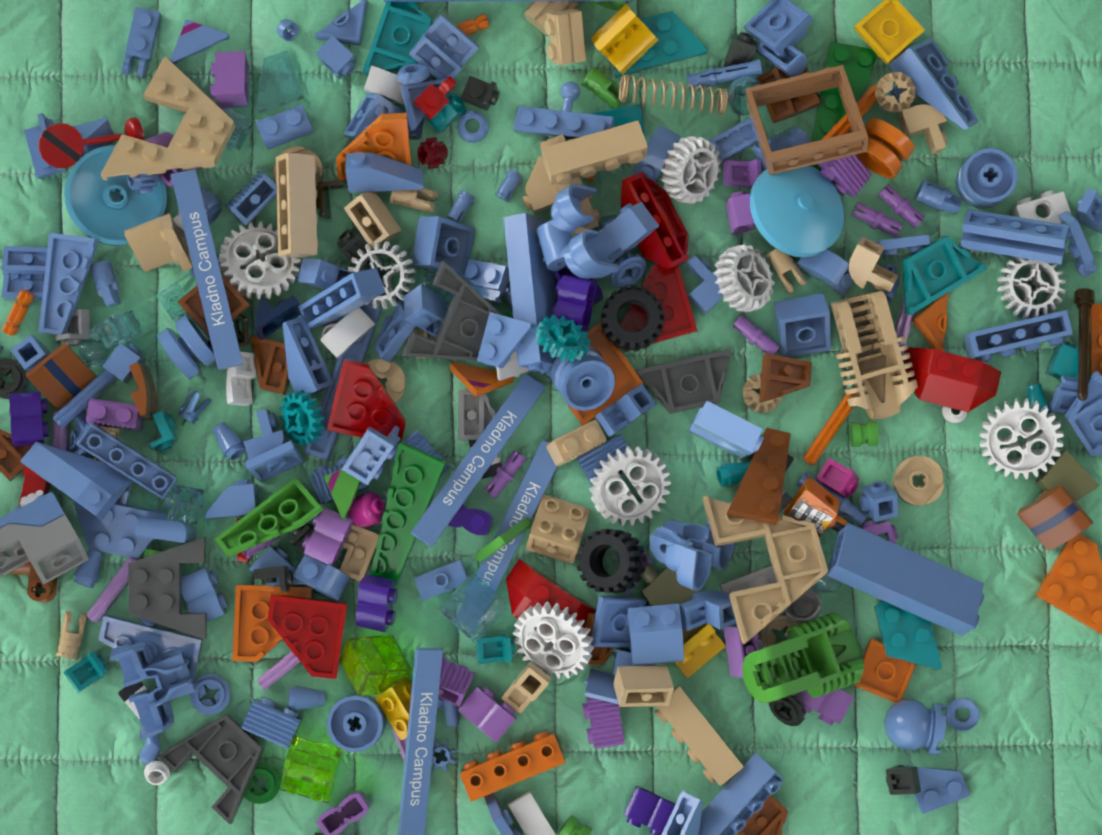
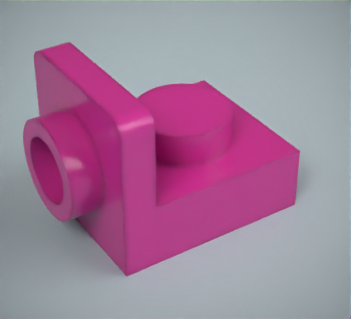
M828 458L816 477L817 481L836 491L843 498H848L849 495H852L859 484V477L852 470Z

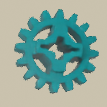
M552 315L551 318L544 317L543 321H540L534 336L538 339L537 345L544 346L543 352H550L552 358L560 357L562 362L567 358L571 363L575 359L580 361L586 355L591 342L587 338L588 332L581 331L583 326H576L573 319L566 321L564 316L558 319L555 315Z
M303 390L286 394V398L281 400L284 406L279 407V409L283 412L280 419L285 423L282 428L288 431V438L293 436L294 443L300 442L301 446L317 442V438L322 437L320 430L325 428L321 424L324 416L319 413L322 408L321 406L317 407V399H310V393H304Z

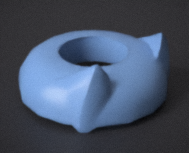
M409 64L398 71L397 79L400 83L408 86L409 84H416L426 80L430 76V72L425 65Z
M472 110L463 114L457 124L460 137L469 143L483 140L490 128L486 117ZM469 120H477L479 122L480 128L477 132L470 133L466 130V123Z
M958 698L947 707V721L956 730L968 731L977 725L979 710L976 704L969 698ZM966 707L970 711L969 718L965 721L958 720L955 716L957 708Z

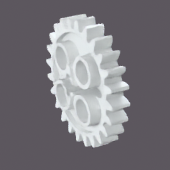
M249 222L248 229L239 225V233L231 230V238L225 237L224 245L220 247V253L222 254H219L218 261L221 262L220 271H226L223 276L227 280L231 279L230 284L233 287L239 286L238 293L240 294L243 290H246L247 298L252 293H256L257 300H260L261 294L264 293L270 299L272 292L280 296L281 288L288 291L289 283L294 284L295 276H298L299 268L297 267L300 266L301 260L298 257L278 256V253H274L278 252V229L272 231V224H269L267 229L263 228L262 222H259L258 228H254L253 224ZM265 243L269 245V247L263 248L259 244ZM238 253H244V254H246L248 257L242 258V257H239L237 254H238ZM277 263L282 268H275L271 264ZM256 273L260 278H253L249 274Z
M1017 398L1014 399L1013 406L1004 401L1005 409L1003 410L995 406L996 415L988 413L987 416L991 422H982V427L986 430L980 431V437L984 438V440L980 441V447L986 448L982 451V455L990 456L987 460L988 465L996 463V472L1003 468L1005 477L1010 472H1013L1015 479L1018 478L1019 473H1023L1025 479H1028L1029 472H1033L1037 477L1039 468L1045 472L1048 471L1046 463L1055 465V460L1052 456L1061 455L1056 447H1063V441L1058 439L1063 437V431L1057 430L1061 427L1060 421L1053 422L1056 418L1055 413L1046 415L1048 406L1039 409L1038 401H1035L1030 406L1028 398L1024 400L1023 405H1019ZM1033 419L1035 424L1032 427L1022 426L1023 420ZM1002 428H1008L1011 430V433L1006 437L998 435V431ZM1038 430H1043L1042 433H1036ZM1022 435L1025 438V442L1021 443L1019 439L1017 440V436ZM1036 441L1045 443V446L1039 450L1031 447ZM1016 450L1021 455L1016 459H1011L1007 456L1008 453Z
M627 446L625 453H622L618 448L616 450L617 456L613 457L608 453L609 461L607 463L602 460L599 461L603 468L594 469L598 477L590 478L592 484L595 485L589 488L593 495L591 500L596 504L595 508L598 512H601L604 519L609 517L613 524L618 520L621 526H624L626 520H628L631 526H634L635 519H639L641 523H644L643 516L647 515L649 518H653L652 510L660 512L658 503L666 504V500L662 496L670 494L669 490L665 487L671 484L670 480L666 478L670 473L665 468L664 462L660 460L657 454L654 453L652 455L649 449H645L642 452L641 448L637 446L633 452ZM639 466L635 472L630 473L634 467ZM619 470H623L632 486L642 498L641 502H638L619 475ZM618 481L615 486L609 487L612 482ZM651 485L647 491H643L646 486ZM630 499L628 504L622 506L624 501Z
M546 602L543 607L540 603H537L534 608L529 606L526 611H523L515 623L516 629L513 635L517 636V638L514 640V644L521 645L517 652L525 653L523 661L530 660L541 670H546L547 675L550 677L555 673L558 679L563 674L570 678L572 673L578 675L580 670H584L592 657L591 652L594 647L590 644L593 641V637L587 636L590 628H582L585 621H577L575 619L577 616L576 612L572 615L568 614V607H565L562 611L558 603L553 608H551L549 602Z

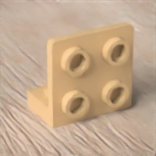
M170 213L124 231V235L144 272L173 261L175 264L179 263L183 271L193 268L189 249Z
M544 494L541 498L525 550L573 564L590 509Z

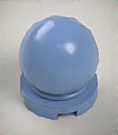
M913 699L901 700L893 704L887 711L884 719L885 732L889 740L904 750H918L925 746L928 754L939 755L941 748H937L938 741L944 742L947 716L941 715V711L946 709V705L933 703L932 707L928 709L923 703Z

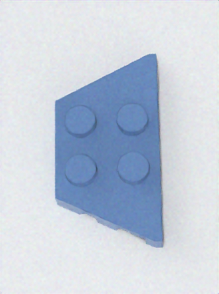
M1098 371L1094 372L1088 380L1087 400L1080 401L1077 396L1065 414V418L1090 456L1102 455V376Z
M74 502L88 549L136 559L141 556L153 540L152 538L135 535L138 518L144 516L169 520L171 517V513L116 502L100 521Z

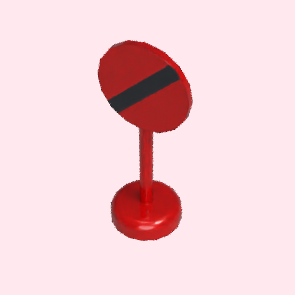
M137 117L127 119L124 124V133L122 134L144 140L143 129ZM56 123L48 126L42 132L39 138L38 149L42 159L47 164L55 168H68L80 160L84 145L117 141L122 134L82 139L81 134L75 127L66 123Z

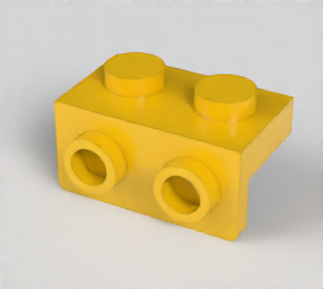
M408 677L376 696L378 704L400 740L407 738L412 691V683Z

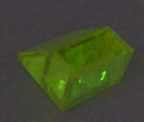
M393 635L348 638L339 659L358 696L382 694L412 673V669Z
M294 736L285 758L280 790L292 795H299L317 802L329 804L343 750Z

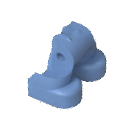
M571 184L556 195L555 202L551 207L553 220L542 224L536 230L539 238L538 246L542 248L544 255L542 260L546 263L547 269L558 271L568 266L573 274L584 279L603 278L620 269L617 264L597 260L594 249L586 247L585 242L599 235L598 231L585 230L572 238L571 233L578 227H582L594 220L593 216L583 214L580 202L596 193L595 188Z
M708 518L706 519V526L682 523L672 519L668 520L662 527H659L651 534L650 549L653 556L658 561L665 563L667 568L676 572V578L680 585L695 591L700 590L704 586L711 567L722 571L728 566L736 545L735 542L715 547Z
M147 642L128 643L112 649L110 659L111 661L119 660L124 676V687L149 678H155L158 686L152 691L144 690L129 696L130 703L134 702L141 722L140 739L142 740L164 732L174 723L170 700L195 692L193 684L195 677L194 675L190 676L188 671V659L184 660L181 650L168 652L154 658Z

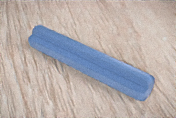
M104 369L53 417L54 421L60 427H65L88 406L90 398L95 399L116 377Z

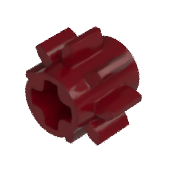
M437 137L426 138V141L420 142V146L417 149V157L422 165L428 164V169L439 168V165L445 164V160L448 157V149L443 141L437 142Z

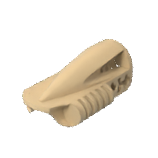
M884 292L864 293L831 303L830 306L833 310L843 352L835 354L836 359L845 358V361L838 363V367L848 368L841 371L840 374L841 377L850 376V378L842 381L844 386L852 384V387L845 389V393H854L853 396L847 398L849 407L858 405L864 408L870 420L888 418L901 411V404L912 395L915 389L918 388L916 379H907L914 376L915 373L914 370L905 371V369L913 366L911 361L903 363V360L910 358L909 353L901 354V351L908 349L907 344H898L905 341L906 338L905 335L896 336Z

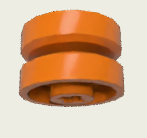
M870 118L865 125L868 135V150L856 155L866 168L888 179H894L903 167L901 161H906L910 157L915 146L902 131L893 125L877 118Z

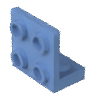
M367 93L343 135L350 140H354L381 114L405 112L380 94Z
M43 113L37 114L40 126L26 129L24 132L36 176L41 179L68 170L67 168H55L42 159L38 149L39 138L42 132L54 123L52 119H49Z
M395 425L388 437L369 426L343 464L342 470L366 485L369 484L372 478L377 480L384 469L383 464L386 459L390 460L397 450L396 445L400 440V437H398L400 428Z

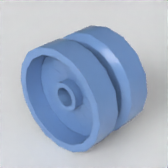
M988 148L974 153L962 164L957 172L955 183L957 192L964 202L971 207L986 209L994 207L1011 194L1016 187L1018 174L1016 165L1010 156L1001 150Z
M185 314L175 322L176 329L181 338L170 328L160 332L157 338L172 362L191 380L201 372L200 365L195 356L206 366H210L216 360L213 348L208 345L206 337Z
M589 347L586 355L580 361L575 359L571 363L565 358L564 362H562L560 357H557L551 369V380L556 389L562 395L565 402L577 410H591L604 404L611 396L615 386V376L611 368L592 347Z
M362 693L350 694L336 702L330 710L327 719L328 734L333 743L342 750L349 752H360L373 746L382 736L386 725L385 714L377 700L372 696ZM356 717L360 718L359 723L361 726L357 727L353 724V720Z

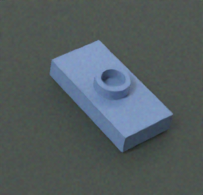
M750 117L710 139L709 142L715 145V149L720 152L718 157L722 160V163L758 143V139Z
M461 559L414 577L422 601L470 583Z

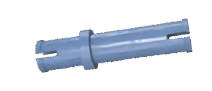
M758 59L718 69L710 67L708 71L687 74L688 85L692 84L694 89L699 85L702 87L710 85L717 87L719 83L761 76L763 72L761 61Z
M804 472L797 482V486L801 487L807 477L812 478L840 501L838 516L842 515L858 527L862 525L868 515L867 513L850 503V499L847 497H841Z

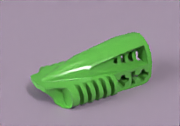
M835 612L791 626L788 629L787 641L749 653L744 658L742 664L745 685L751 695L761 703H769L807 690L813 698H818L835 690L858 683L864 670L859 643L851 630V626L846 619Z

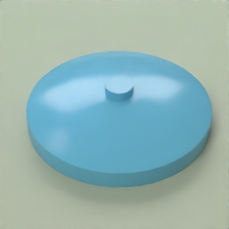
M116 145L103 146L86 153L71 169L65 184L64 197L66 209L72 222L87 237L100 239L99 243L105 245H129L124 235L125 230L164 215L167 204L166 185L158 175L157 187H152L153 193L137 194L136 189L129 187L127 175L108 177V180H103L100 174Z
M810 165L769 175L766 169L758 176L752 186L750 210L754 223L762 236L781 252L796 257L815 256L827 250L840 236L844 224V209L841 198L832 182L822 176L820 171Z

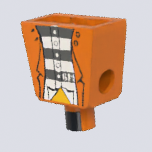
M807 477L783 512L784 516L792 517L794 520L814 523L818 537H821L828 527L839 532L845 527L847 520L837 515L840 501L810 477Z

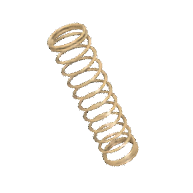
M624 74L621 78L619 100L623 102L626 101L629 82L633 78V103L636 101L637 88L642 79L644 84L643 105L646 100L647 88L652 81L654 90L652 106L655 105L656 92L660 82H662V108L665 105L666 92L670 84L673 87L672 109L674 108L675 95L680 85L683 91L681 110L684 109L685 95L689 86L692 88L691 112L694 109L695 95L699 87L702 92L701 113L703 112L704 98L708 89L711 90L712 96L709 113L712 114L714 97L718 90L720 91L717 101L718 115H724L727 108L728 91L724 88L722 90L718 88L713 93L710 86L704 91L703 87L699 85L694 91L692 84L684 88L681 82L675 88L674 83L670 81L665 88L663 80H660L655 85V81L652 78L647 84L643 77L638 80L637 84L634 76L629 78L628 75Z

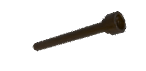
M1082 288L1074 292V303L1079 309L1077 396L1080 401H1085L1088 398L1089 309L1095 303V292L1091 289Z

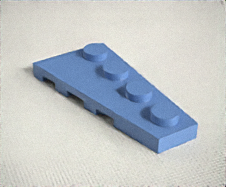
M49 233L39 332L56 335L67 334L100 239Z
M107 614L103 616L98 639L112 648L128 643L147 642L154 658L168 652L181 650L184 660L188 659L189 661L187 668L190 676L194 675V677L203 644L202 638L156 626L149 627L140 622Z

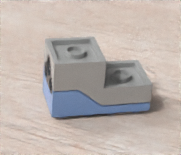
M53 492L40 495L33 502L23 507H17L10 514L0 518V577L31 562L44 585L89 560L79 537Z

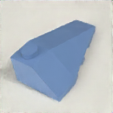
M932 38L911 46L889 64L893 72H902L911 78L915 85V94L962 129L967 130L979 122L967 98L963 94H959L957 90L959 82L956 76L951 77L948 73L946 66L949 63Z
M35 442L20 461L100 521L133 481L106 463L39 442Z

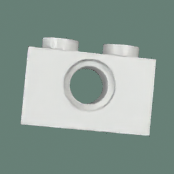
M1055 190L1040 194V199L1033 201L1031 197L1016 202L1017 205L1010 210L1014 217L1062 224L1058 215L1065 211L1071 214L1064 191L1055 193ZM1037 207L1045 211V218H1041L1036 214Z

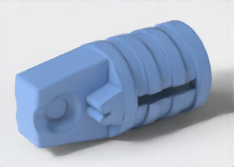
M925 179L921 182L915 195L916 201H921V203L934 207L937 210H945L957 214L962 203V199L953 195L951 191L934 185V183L928 182Z
M105 260L91 265L90 271L96 284V290L99 297H103L105 305L114 307L121 304L118 294L120 287L114 274L112 262Z

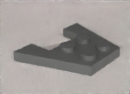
M442 261L432 285L454 294L439 332L435 341L411 332L402 355L477 361L489 313H500L449 265Z
M206 537L128 563L129 615L207 639V613H182L181 563L206 562Z
M224 715L159 754L158 757L175 773H179L193 755L196 756L228 787L213 804L212 808L228 824H232L265 748L246 730L242 729L230 715Z

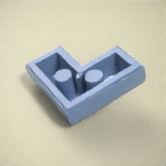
M806 27L779 54L762 43L757 46L756 52L789 77L799 76L806 68L807 58L795 46L809 33Z
M140 516L137 520L135 535L138 537L189 543L196 539L194 527L186 522Z

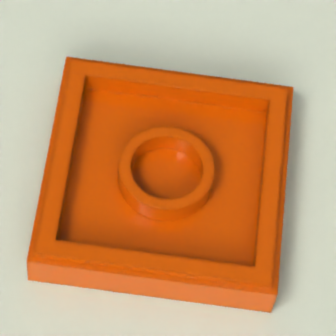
M870 638L862 657L864 670L861 680L853 685L897 703L904 696L916 664L887 657L883 643Z

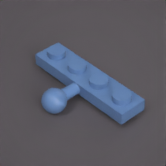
M569 81L561 87V95L564 98L562 111L518 106L514 130L517 133L551 137L563 134L564 138L576 139L614 128L615 119L610 116L572 112L573 102L580 95V87L577 83Z

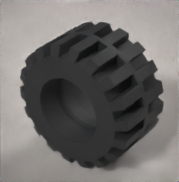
M631 285L630 288H626V286L621 287L619 291L616 292L615 290L611 293V296L606 299L602 308V331L605 333L606 339L614 344L613 346L623 348V351L634 350L635 352L642 348H648L650 344L657 340L662 331L665 315L664 309L661 307L662 303L660 299H656V295L653 292H648L645 287L636 288L637 285ZM628 305H636L642 308L647 314L645 328L635 333L623 330L618 324L617 317L619 311Z
M601 529V531L592 532V536H587L584 539L586 544H580L578 548L581 551V555L576 556V560H580V565H577V571H582L583 573L580 575L582 581H588L586 585L589 588H595L597 592L622 593L626 589H632L635 587L634 582L641 580L639 574L645 572L642 562H646V557H643L641 554L644 552L643 546H637L640 541L635 537H631V533L623 532V530ZM610 547H614L620 557L619 568L612 576L603 567V556Z

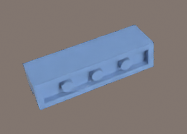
M968 209L963 222L962 232L964 233L960 248L1062 264L1069 225Z
M90 420L75 441L77 446L161 499L165 498L177 480L175 474Z
M755 753L746 762L744 768L737 772L702 811L699 835H735L746 826L747 820L754 813L761 810L766 799L779 790L781 783L785 779Z

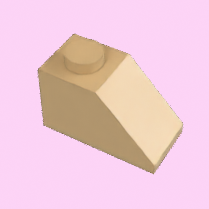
M542 155L536 161L525 186L526 195L522 197L527 211L532 209L534 215L550 210L555 202L556 195L559 193L556 185L550 184L542 161Z

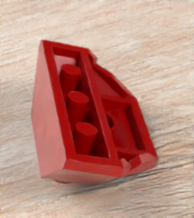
M643 172L623 179L620 210L629 203L634 206L642 202L659 225L657 229L637 245L642 256L667 269L688 260L689 234L667 192L657 183L648 179L647 175Z
M908 347L903 352L910 354V358L903 360V363L912 362L913 366L905 369V371L914 370L915 375L907 379H916L918 388L913 393L918 400L968 413L997 394L1001 371L985 362L936 349Z
M520 558L506 578L512 616L517 619L529 606L534 608L537 603H540L543 607L546 602H549L551 608L558 603L562 611L565 607H568V614L570 615L576 612L577 616L575 619L577 621H585L582 628H585L588 613H596V608Z

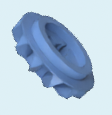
M637 253L632 256L627 254L624 259H619L617 265H619L620 269L609 274L610 281L618 288L633 285L643 276L646 270V261Z
M206 674L199 677L193 683L195 692L190 693V700L194 708L200 713L206 715L217 714L229 704L231 696L229 684L221 676ZM206 686L209 687L211 690L218 688L220 689L219 691H217V694L214 695L215 701H213L211 698L204 700L201 699L205 697L204 695L207 694Z

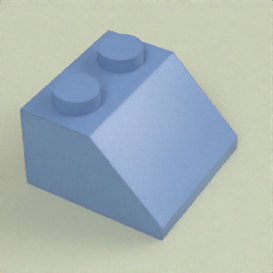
M440 216L419 217L412 255L413 263L411 265L437 272L441 262L444 261L459 276H463L470 259L475 228Z
M823 293L774 302L775 325L779 345L781 346V356L790 358L831 350L830 311Z
M679 603L628 608L627 619L633 666L684 661Z

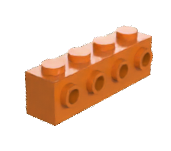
M547 730L533 736L535 740L526 744L524 740L511 744V750L501 753V750H497L487 754V760L480 763L475 759L463 764L464 769L460 770L459 774L470 801L472 802L564 764L565 758L554 732L549 734Z

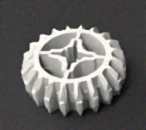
M695 136L680 138L679 143H673V150H667L669 156L663 160L665 167L661 171L664 175L660 180L665 183L663 188L668 192L667 195L676 199V201L694 204L697 201L702 202L703 197H709V190L715 189V181L719 180L717 174L722 171L718 167L722 161L718 157L720 152L715 149V145L705 138Z
M376 241L374 250L370 244H366L365 249L367 253L359 249L357 253L361 257L360 260L354 257L351 259L353 263L357 264L356 268L348 267L350 272L364 271L367 262L370 260L371 268H377L379 274V268H381V271H389L383 276L384 282H382L386 295L373 299L372 305L376 309L380 306V302L383 309H388L389 300L393 306H397L398 301L396 297L404 301L405 295L402 293L403 290L408 293L412 291L410 287L406 286L407 282L415 283V279L408 278V274L415 273V269H407V266L413 263L412 259L404 261L403 259L407 256V252L402 251L398 254L400 248L398 245H394L390 250V242H385L382 249L381 243ZM377 255H389L397 264L385 267ZM400 271L399 284L393 291L392 277Z
M737 245L728 248L718 257L719 261L715 263L717 270L713 273L718 279L715 284L719 285L720 290L718 293L723 294V301H729L730 308H736L737 312H751L762 308V306L770 301V295L774 293L771 288L775 284L771 280V276L774 273L770 272L769 267L771 264L765 262L766 256H761L759 249H753L752 245Z
M1014 257V261L1009 260L1006 263L1008 268H1002L1000 271L1004 276L997 279V282L1004 284V286L997 288V292H1004L1005 294L1000 298V301L1007 300L1009 302L1005 309L1008 310L1014 307L1013 315L1015 316L1022 311L1023 319H1027L1030 314L1034 318L1038 317L1039 313L1042 316L1047 315L1048 310L1051 312L1055 311V304L1062 302L1061 297L1058 295H1063L1066 291L1059 287L1065 284L1066 280L1058 278V276L1063 274V271L1059 270L1056 272L1054 270L1057 264L1052 263L1049 265L1044 261L1022 259L1020 257ZM1031 267L1026 278H1014L1020 268ZM1040 272L1046 276L1048 283L1041 279ZM1030 281H1032V286H1035V289L1032 291L1031 286L1027 285ZM1014 289L1022 293V300L1016 295ZM1048 293L1046 300L1042 304L1032 305V301L1036 299L1037 294Z

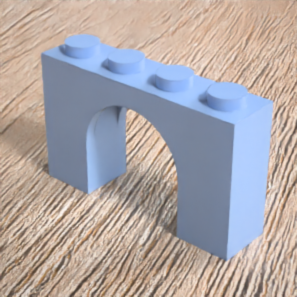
M706 401L704 406L698 410L688 430L689 433L740 459L758 451L764 439L761 436L762 428L709 401Z

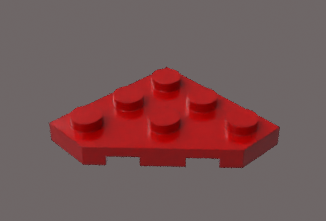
M661 265L653 266L642 287L647 288V291L650 293L653 292L657 300L660 299L665 315L662 331L657 340L652 344L697 332L679 266L677 265L670 269ZM631 305L620 327L631 333L643 330L647 324L646 312L636 305Z
M344 359L327 423V430L362 438L370 426L388 437L396 425L400 428L398 432V437H400L399 444L402 441L406 419L369 364Z
M271 594L267 619L271 626L275 628L312 677L337 679L347 603Z

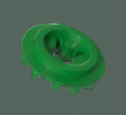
M258 763L244 797L252 803L264 804L275 798L280 790V777L272 766L267 763ZM268 776L267 781L264 783L266 789L260 787L254 791L252 790L257 783L255 777L261 779Z

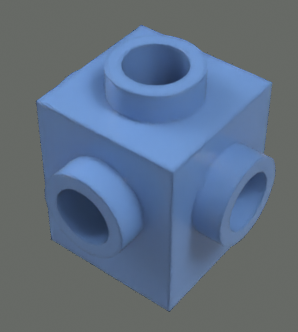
M876 481L871 483V485L862 486L860 506L874 522L898 517V494L886 481Z

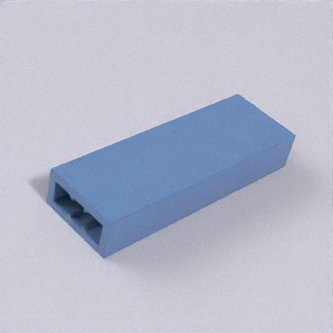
M521 213L504 218L513 318L535 324L536 326L521 341L522 345L517 350L518 366L528 368L530 372L540 371L541 374H551L552 366L557 357L552 358L550 352H543L544 346L537 345L538 339L534 337L540 321H543L544 317L551 318L552 307L558 301L554 271L547 269L546 263L542 260L544 255L541 246H538L539 238L536 231L539 226L548 221L528 213Z
M850 523L838 532L827 576L962 636L976 628L980 619L978 610L984 599V594H982L984 583Z

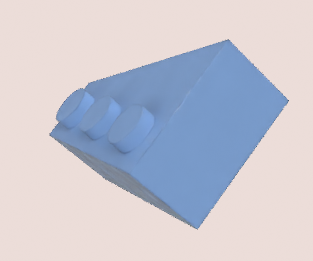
M642 202L634 206L631 203L624 206L618 212L620 215L617 218H612L602 225L603 229L598 232L599 235L585 242L587 248L594 249L597 260L616 264L619 259L623 258L659 227Z

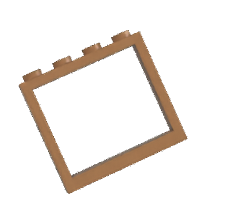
M843 65L832 68L828 67L824 70L812 73L807 72L799 76L787 79L782 78L775 82L746 88V105L769 175L867 152L868 135ZM837 87L852 129L851 133L771 151L757 107Z

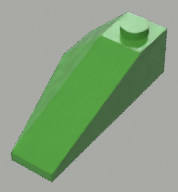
M295 477L216 537L215 541L225 554L231 557L305 525L322 512L323 509Z

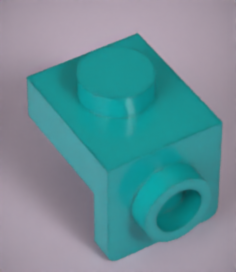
M448 93L445 96L449 103L432 120L425 115V118L438 133L444 132L459 115L467 111L462 99L456 94Z
M160 411L153 414V418L162 438L149 445L151 449H159L162 452L173 447V442L179 439L174 430L177 428L173 416Z
M503 634L475 638L477 663L512 662V656L515 655V644L509 636Z
M92 651L87 657L65 670L64 674L77 693H80L104 677L107 673L105 669L107 664L100 655L96 656Z

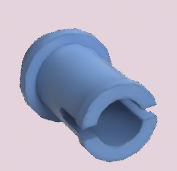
M513 169L505 173L506 177L495 193L496 196L506 202L510 201L518 184L523 183L521 181L523 176Z
M461 190L460 194H456L458 198L447 214L448 217L458 223L462 222L461 220L469 206L474 204L473 199L475 197L464 190Z

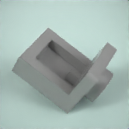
M75 310L68 333L56 336V341L65 342L68 346H79L80 341L90 340L91 319L89 310Z

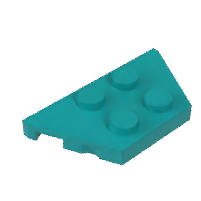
M386 2L362 71L363 74L369 75L371 65L391 72L398 71L409 64H418L409 55V52L433 22L424 11L417 7L415 2Z
M673 11L642 18L640 20L658 38V41L624 74L629 75L705 55L707 49ZM617 68L615 69V78L624 75Z
M948 236L939 238L903 260L906 315L915 313L987 269L986 265L974 260L969 252L964 248H959L956 242Z
M883 600L874 606L887 657L901 659L916 665H923L934 670L942 669L930 621Z

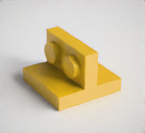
M884 0L853 28L886 65L904 53L907 47L925 31L898 0Z
M627 4L590 38L594 42L595 47L610 60L621 74H624L658 41V38Z
M707 623L689 631L682 629L684 661L674 663L687 678L726 647L712 626Z

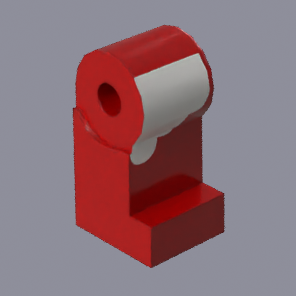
M25 465L23 471L25 477L19 507L33 502L40 495L48 494L51 485Z

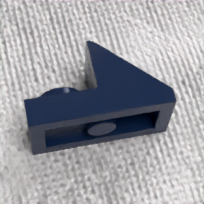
M294 295L288 299L281 300L274 308L261 296L254 323L260 340L283 327L284 322L301 315L298 307L300 304Z

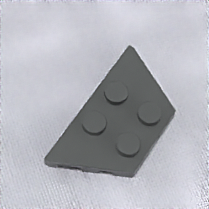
M731 349L638 369L637 374L669 414L703 407L706 401L718 404L727 373Z

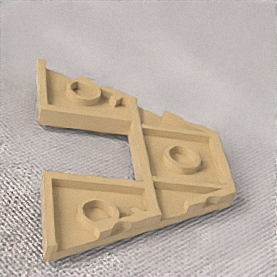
M164 57L143 96L145 101L186 112L168 148L122 134L100 174L103 180H108V177L121 175L137 177L139 174L166 173V170L182 168L185 171L197 167H216L236 128L234 121L167 57Z
M704 496L702 500L715 547L764 537L777 583L731 592L729 594L742 644H746L828 573L827 564L814 523L804 520L797 521L792 517L782 515V517L779 516L777 525L727 515L732 502L727 503Z

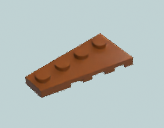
M766 428L763 434L764 439L758 451H755L727 515L777 525L791 433Z

